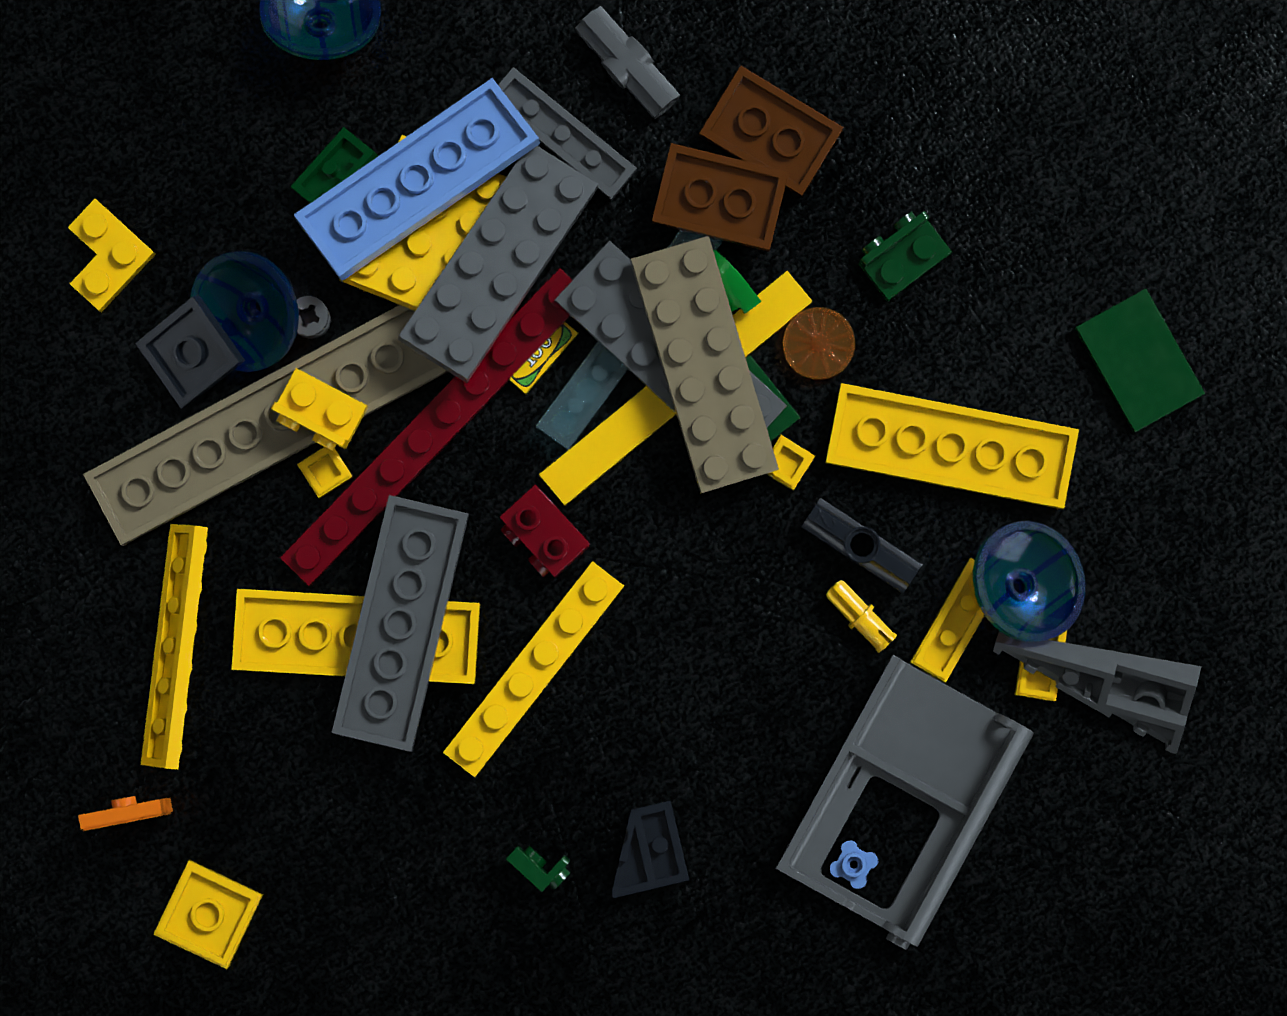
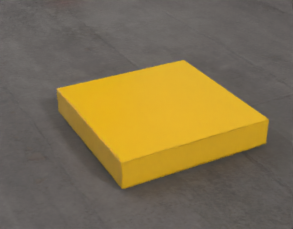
M189 860L153 935L228 969L263 894Z

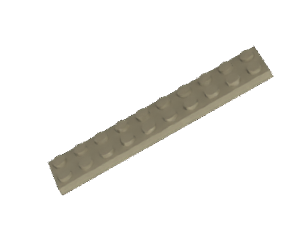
M399 305L84 473L83 475L120 545L124 546L316 443L312 441L315 433L300 426L298 432L276 422L279 414L271 409L274 401L278 402L295 368L366 404L368 409L363 417L447 373L448 371L398 340L399 334L415 311Z

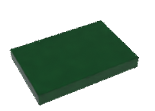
M1147 289L1140 291L1074 328L1133 433L1205 394Z

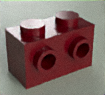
M536 484L500 516V519L505 523L500 531L515 547L523 543L531 551L532 555L527 560L543 577L550 572L554 578H557L591 546Z

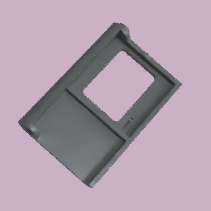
M893 655L776 869L886 929L889 933L885 939L905 950L908 949L910 944L918 947L1034 732L1016 721L994 712ZM874 776L880 777L927 803L939 813L938 820L896 897L888 908H881L824 877L821 873V867L867 782Z

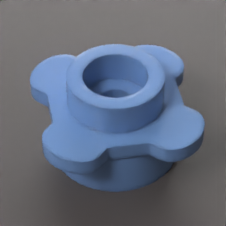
M846 841L841 845L842 852L837 861L831 863L830 872L834 877L845 878L850 881L853 888L859 889L866 885V876L871 868L877 866L878 859L873 852L866 853L859 849L854 841ZM856 861L858 866L853 869L850 867V862Z

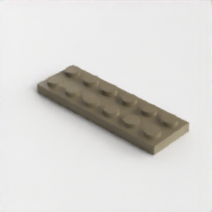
M709 236L630 259L699 492L704 493L779 470Z

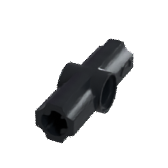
M822 498L819 499L801 527L844 555L850 562L861 566L902 594L922 566L921 563L878 536L873 529L864 527ZM857 535L867 536L873 544L871 554L866 557L855 555L850 547L852 538Z

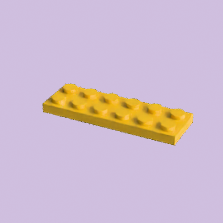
M841 383L825 463L1064 509L1079 429Z
M237 589L232 670L345 676L364 596ZM448 601L429 682L475 684L480 603Z

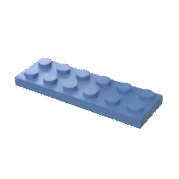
M491 78L295 213L294 217L339 279L343 281L540 144L539 137L494 79Z

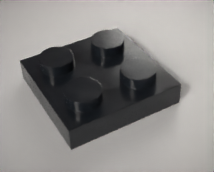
M200 295L191 297L135 343L181 409L190 406L245 361Z

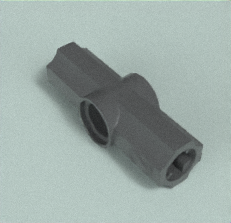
M601 6L592 10L575 27V31L602 60L601 64L611 78L622 89L627 88L654 120L663 115L680 98L676 88L653 65L654 60L646 49L633 36L628 37Z

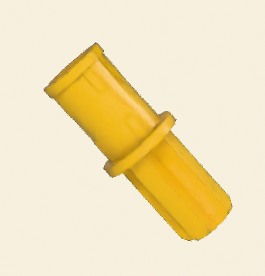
M844 581L836 582L827 591V599L849 620L848 626L851 629L855 627L878 653L889 645V641L892 642L896 638L897 634L892 632L872 611L874 606L872 604L867 606Z

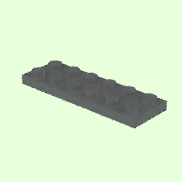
M538 146L519 158L399 334L398 340L465 383H468L597 191L598 183Z
M609 241L554 301L675 412L630 259ZM750 371L767 428L787 405Z
M389 495L332 733L412 752L469 517L468 513Z

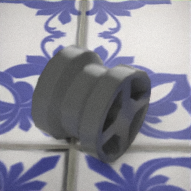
M312 296L300 297L296 300L298 308L293 302L299 315L298 335L307 339H315L327 332L330 327L331 316L321 300Z

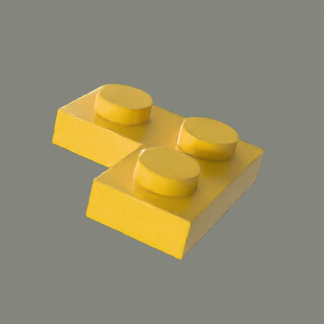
M96 198L68 226L76 236L97 254L73 279L70 285L100 312L115 299L156 255Z

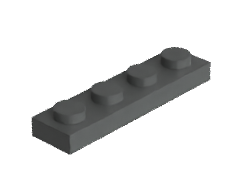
M514 67L498 84L539 137L540 143L564 163L598 183L597 190L612 201L637 171L633 164Z

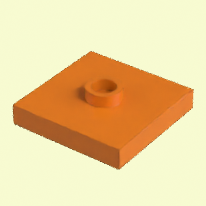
M136 796L112 800V809L78 815L80 828L86 831L168 815L173 812L170 798L137 804Z

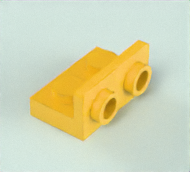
M295 368L278 402L274 401L271 409L279 414L276 422L295 432H298L300 426L315 433L312 441L333 451L336 445L344 449L347 448L368 406Z

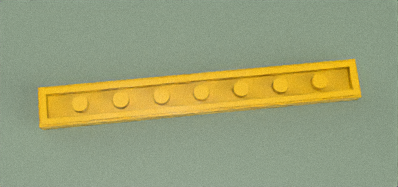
M788 271L757 295L762 302L747 313L740 309L733 315L745 358L813 302ZM646 386L541 472L539 476L563 505L566 506L672 419L676 413Z

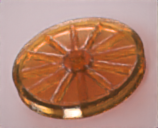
M824 307L809 308L798 313L789 322L783 336V352L788 364L798 374L814 380L828 379L841 373L850 363L855 350V336L849 322L838 312Z

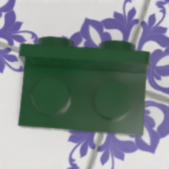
M343 127L291 185V188L310 204L377 158L378 155Z
M925 211L917 217L913 212L908 213L893 225L897 231L885 241L881 236H878L861 250L865 256L860 259L859 266L887 302L952 253L928 221L929 216Z

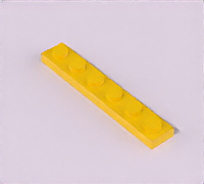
M170 524L141 765L177 770L179 767L184 718L187 712L189 678L192 671L191 661L194 637L197 631L196 620L199 596L202 590L201 580L204 555L207 550V527Z
M592 561L443 753L473 777H476L624 588V585Z

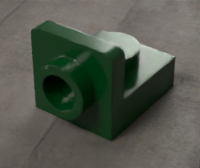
M517 846L506 858L541 892L547 886L555 890L570 874L565 868L570 860L565 855L547 872L542 868L547 861L530 846L525 851Z

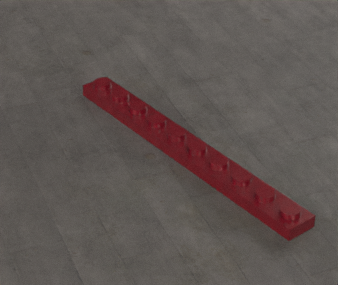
M561 268L509 320L468 383L455 376L280 557L308 586H311L386 509L389 495L397 497L571 317L554 301L573 281Z

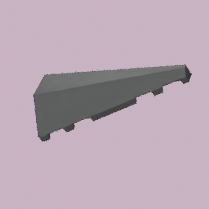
M999 631L993 652L1000 654L1002 651L1023 662L1024 669L1032 674L1036 671L1041 672L1056 681V688L1107 717H1110L1112 714L1132 724L1135 733L1142 737L1147 733L1165 743V750L1177 754L1202 666L1030 636L1021 641L1016 639L1019 636L1018 634H1015L1012 638Z

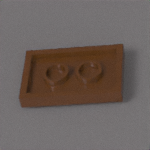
M740 66L701 129L699 136L736 159L788 171L785 188L802 198L844 127L743 66Z
M671 143L652 223L769 252L789 172Z

